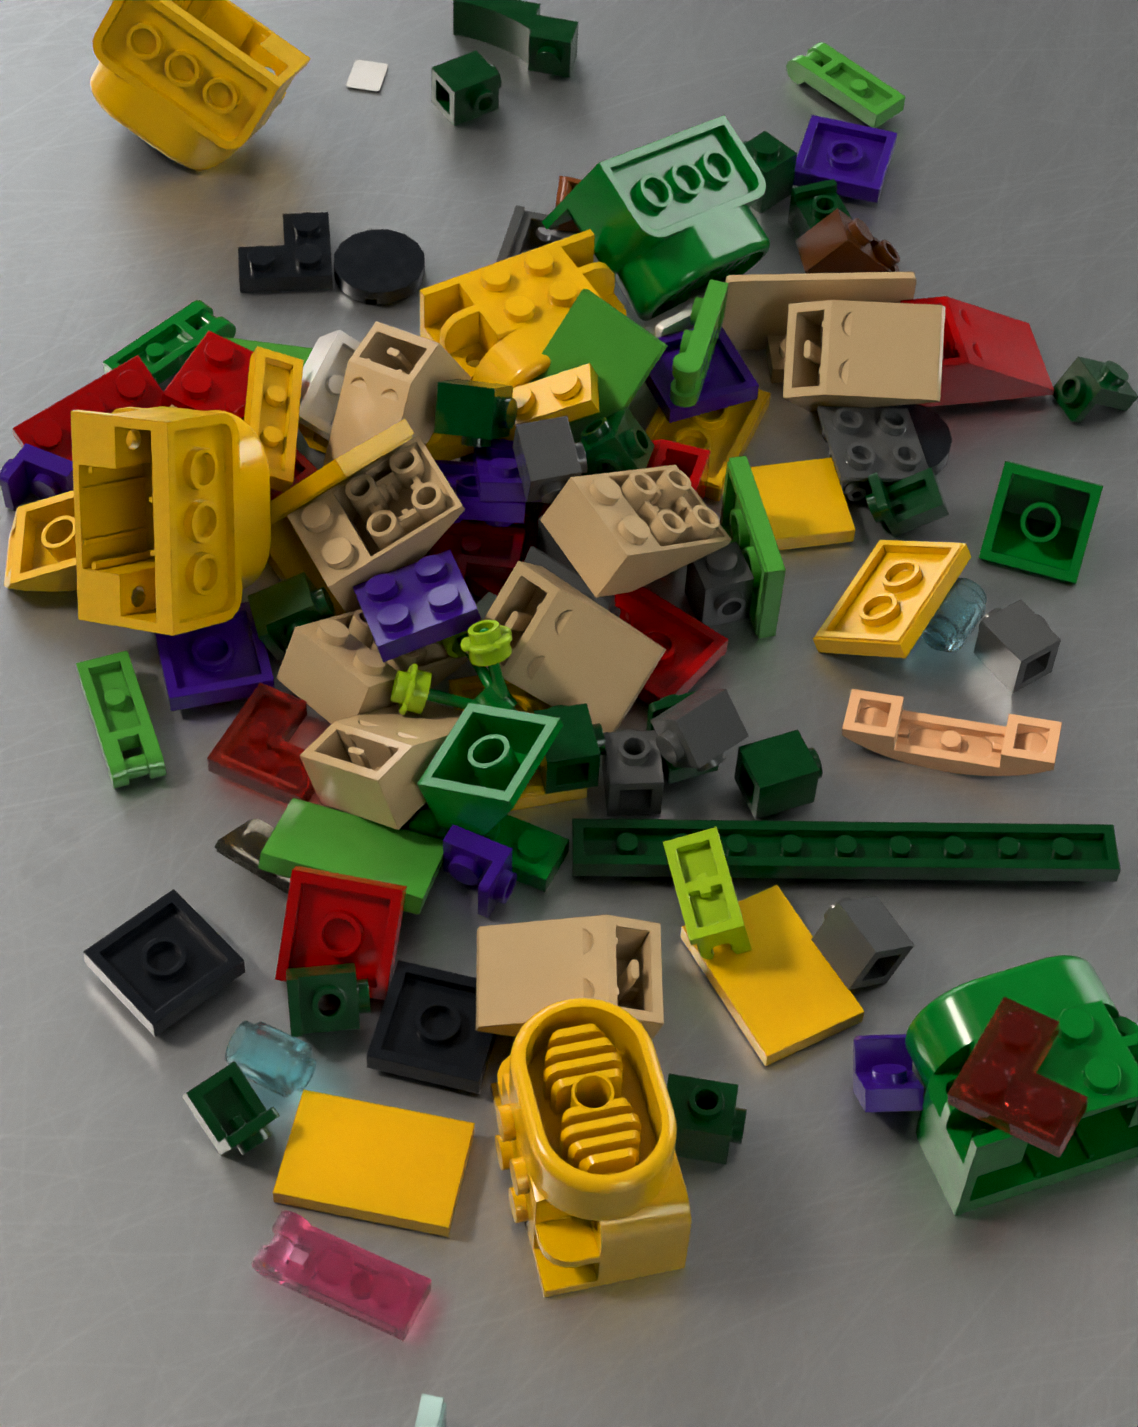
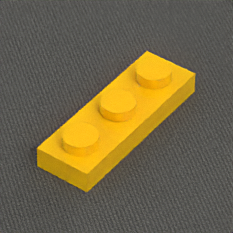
M257 346L250 357L244 421L257 434L266 452L270 471V488L285 492L290 488L294 480L304 360Z

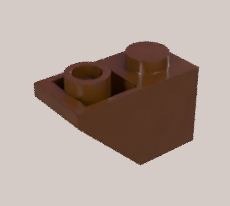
M838 208L795 240L805 273L900 272L897 265L900 262V257L893 245L885 239L880 242L871 234L869 228L859 218L852 220Z

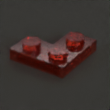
M259 683L207 757L208 771L288 805L292 798L309 802L315 790L300 757V754L305 749L288 743L307 716V701Z
M1003 997L949 1090L948 1104L1060 1158L1087 1109L1088 1097L1036 1073L1059 1034V1022Z

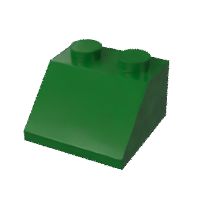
M1005 461L979 558L1076 583L1103 485Z
M468 703L417 783L439 826L451 828L454 824L473 833L486 835L517 803L564 726L561 719Z

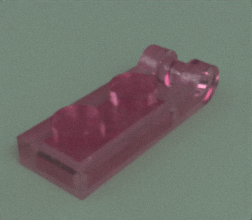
M281 1211L272 1226V1231L275 1235L269 1245H263L259 1248L251 1262L255 1271L275 1283L404 1341L431 1292V1279L318 1229L295 1212ZM295 1247L309 1253L303 1265L289 1258Z

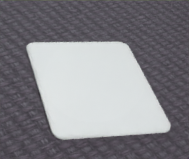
M355 60L346 86L375 92L380 91L388 64Z

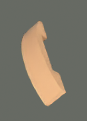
M858 689L851 690L842 727V736L873 752L908 764L965 775L1017 776L1054 770L1062 722L1009 714L1007 726L906 711L903 710L904 697Z

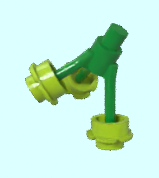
M483 620L471 625L467 631L437 642L444 646L446 652L451 657L467 656L485 687L474 699L431 689L432 673L419 670L418 665L414 663L409 666L407 672L397 671L390 701L399 703V714L405 715L406 711L421 714L427 700L460 709H465L468 703H475L518 711L514 707L518 702L510 694L499 664L512 653L510 645L512 641L511 629L507 626L499 625V622L496 620Z

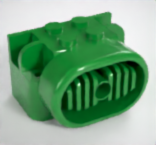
M725 115L599 162L542 221L546 230L570 220L574 221L580 232L591 229L595 234L594 255L599 262L606 263L613 271L615 283L637 317L643 321L651 320L687 301L692 290L708 285L710 279L718 281L726 278L728 275L745 274L766 255L770 248L769 238L750 210V207L765 193V178Z
M1071 955L1052 956L965 982L931 1001L916 1015L908 1027L905 1037L906 1049L926 1087L923 1110L920 1111L915 1132L926 1159L955 1216L1138 1157V1025L1127 1017L1119 1015L1097 972L1087 960Z

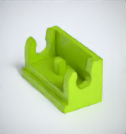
M717 827L664 841V849L690 944H697L700 956L708 960L714 957L713 948L721 944H730L731 949L736 954L751 951Z

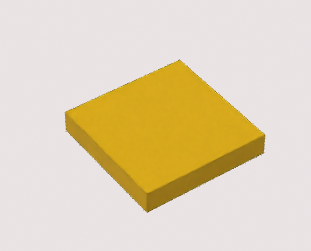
M832 457L751 467L779 550L854 542L856 530Z

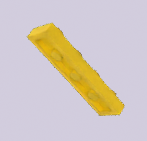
M588 363L513 388L512 398L517 402L516 421L513 428L510 429L509 436L497 439L514 440L516 425L562 416H567L568 421L571 422L599 413L598 375L592 365ZM433 432L430 440L425 445L434 460L450 461L474 453V447L461 445V436Z

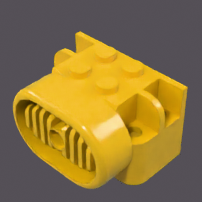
M113 0L92 41L93 51L100 62L91 77L90 88L98 104L118 123L171 160L187 168L201 171L212 168L227 160L265 125L275 108L284 99L286 90L294 77L307 66L311 58L230 0ZM265 67L271 68L276 75L267 70Z
M589 229L420 289V336L440 343L471 377V381L513 385V388L528 384L549 368L551 360L542 352L582 289L590 290L625 316L627 311L614 294L615 276L613 271L606 263H593L595 234Z
M158 406L152 408L125 407L115 409L112 413L86 410L71 411L78 620L175 636L224 623L232 619L241 605L243 590L251 586L265 569L271 548L269 464L264 447L254 430L238 416L221 410L201 411Z
M574 998L548 1005L535 1013L521 1027L514 1040L511 1055L499 1067L497 1082L490 1085L500 1135H495L499 1165L502 1171L510 1169L513 1187L508 1188L512 1216L515 1223L525 1222L544 1298L685 1268L691 1232V1209L685 1182L675 1152L677 1133L675 1113L651 1037L632 1014L606 1001Z

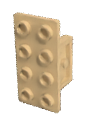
M914 272L728 275L725 280L729 284L725 318L722 327L737 350L766 349L771 383H784L789 304L824 300L900 303V300L914 298L917 282Z

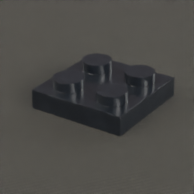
M174 889L83 951L85 964L154 1037L245 973L244 959Z
M398 960L366 1055L367 1068L479 1094L497 1034L476 1031V978Z

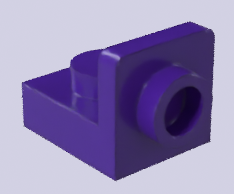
M25 443L17 455L4 464L0 472V486L5 507L16 511L30 493L35 494L42 500L73 491V461Z
M453 824L443 839V871L450 873L463 884L479 885L478 914L489 918L498 902L502 904L507 903L516 885L517 873L512 872V848Z
M906 1034L864 1035L854 1038L853 1092L865 1113L923 1110L924 1087L912 1071V1059L905 1044Z

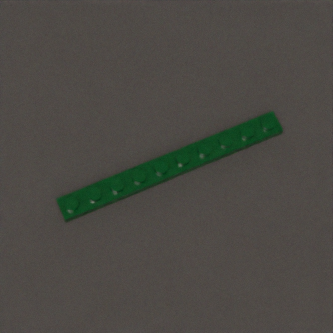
M572 818V876L672 877L663 842L717 827L731 878L1117 882L1121 871L1114 825Z

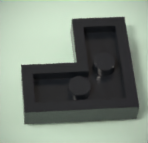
M328 212L283 214L284 245L238 247L240 293L333 289Z

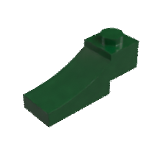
M453 0V35L475 39L501 48L528 63L529 71L570 78L577 58L579 22L540 15L541 4L521 0Z

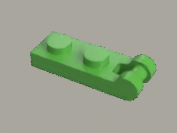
M819 42L808 49L806 56L798 55L787 62L786 71L794 83H807L872 128H877L904 109L906 96L826 43Z
M710 279L704 298L696 297L694 300L690 318V325L694 326L693 331L685 329L679 354L673 359L672 375L675 379L670 387V400L676 406L691 407L699 399L725 318L729 283Z
M128 651L76 663L80 684L113 789L130 785L129 779L149 775L150 779L166 776L163 755ZM141 747L143 754L123 758L122 751Z

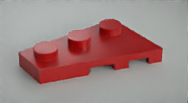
M139 355L13 427V435L21 447L27 443L72 461L71 411L86 410L112 413L115 409L125 407L161 406L163 390Z

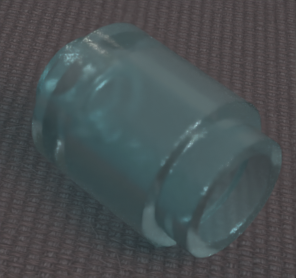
M958 578L921 634L926 644L938 651L956 652L960 650L986 613L987 596L984 590L970 579Z
M249 1021L242 1022L233 1033L225 1052V1062L230 1064L235 1061L247 1080L284 1098L290 1096L295 1090L303 1091L309 1084L316 1068V1060L311 1058L312 1046L262 1021L256 1024Z

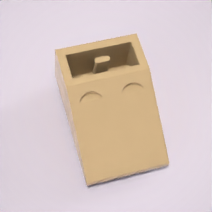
M824 300L789 304L783 398L809 412L817 411L818 406L881 407L940 402L946 307L932 304Z
M376 321L348 360L323 466L403 419L407 420L414 434L412 437L415 438L419 435L426 445L435 428L438 382L453 379L470 380L471 377L440 343Z
M418 435L287 516L328 588L344 611L348 613L361 609L353 586L366 582L376 575L387 574L418 562L463 513L465 508Z
M676 465L570 477L540 519L596 598L635 591L727 546L732 541L721 526L718 516L706 506L691 486L688 476L679 470Z
M521 561L517 562L483 619L496 620L499 622V625L507 626L511 629L512 641L510 645L512 653L506 660L499 663L505 680L552 707L556 705L571 706L587 703L592 724L600 723L603 733L616 732L666 651L661 645L543 566Z
M361 609L295 627L276 679L332 724L334 721L399 704L390 701L394 679L398 670L407 672L409 666L414 663L417 664L419 670L432 673L430 685L432 689L465 664L468 658L467 656L451 657L443 645L435 642L383 662Z
M426 701L421 714L406 711L405 715L399 714V704L334 721L300 754L320 803L399 830L426 802L417 783L463 711Z
M606 914L479 926L477 929L476 1031L516 1037L521 1027L535 1013L553 1003L574 998L597 999L621 1007L632 1014L643 1025L651 1039L655 1037L664 1025L660 923Z

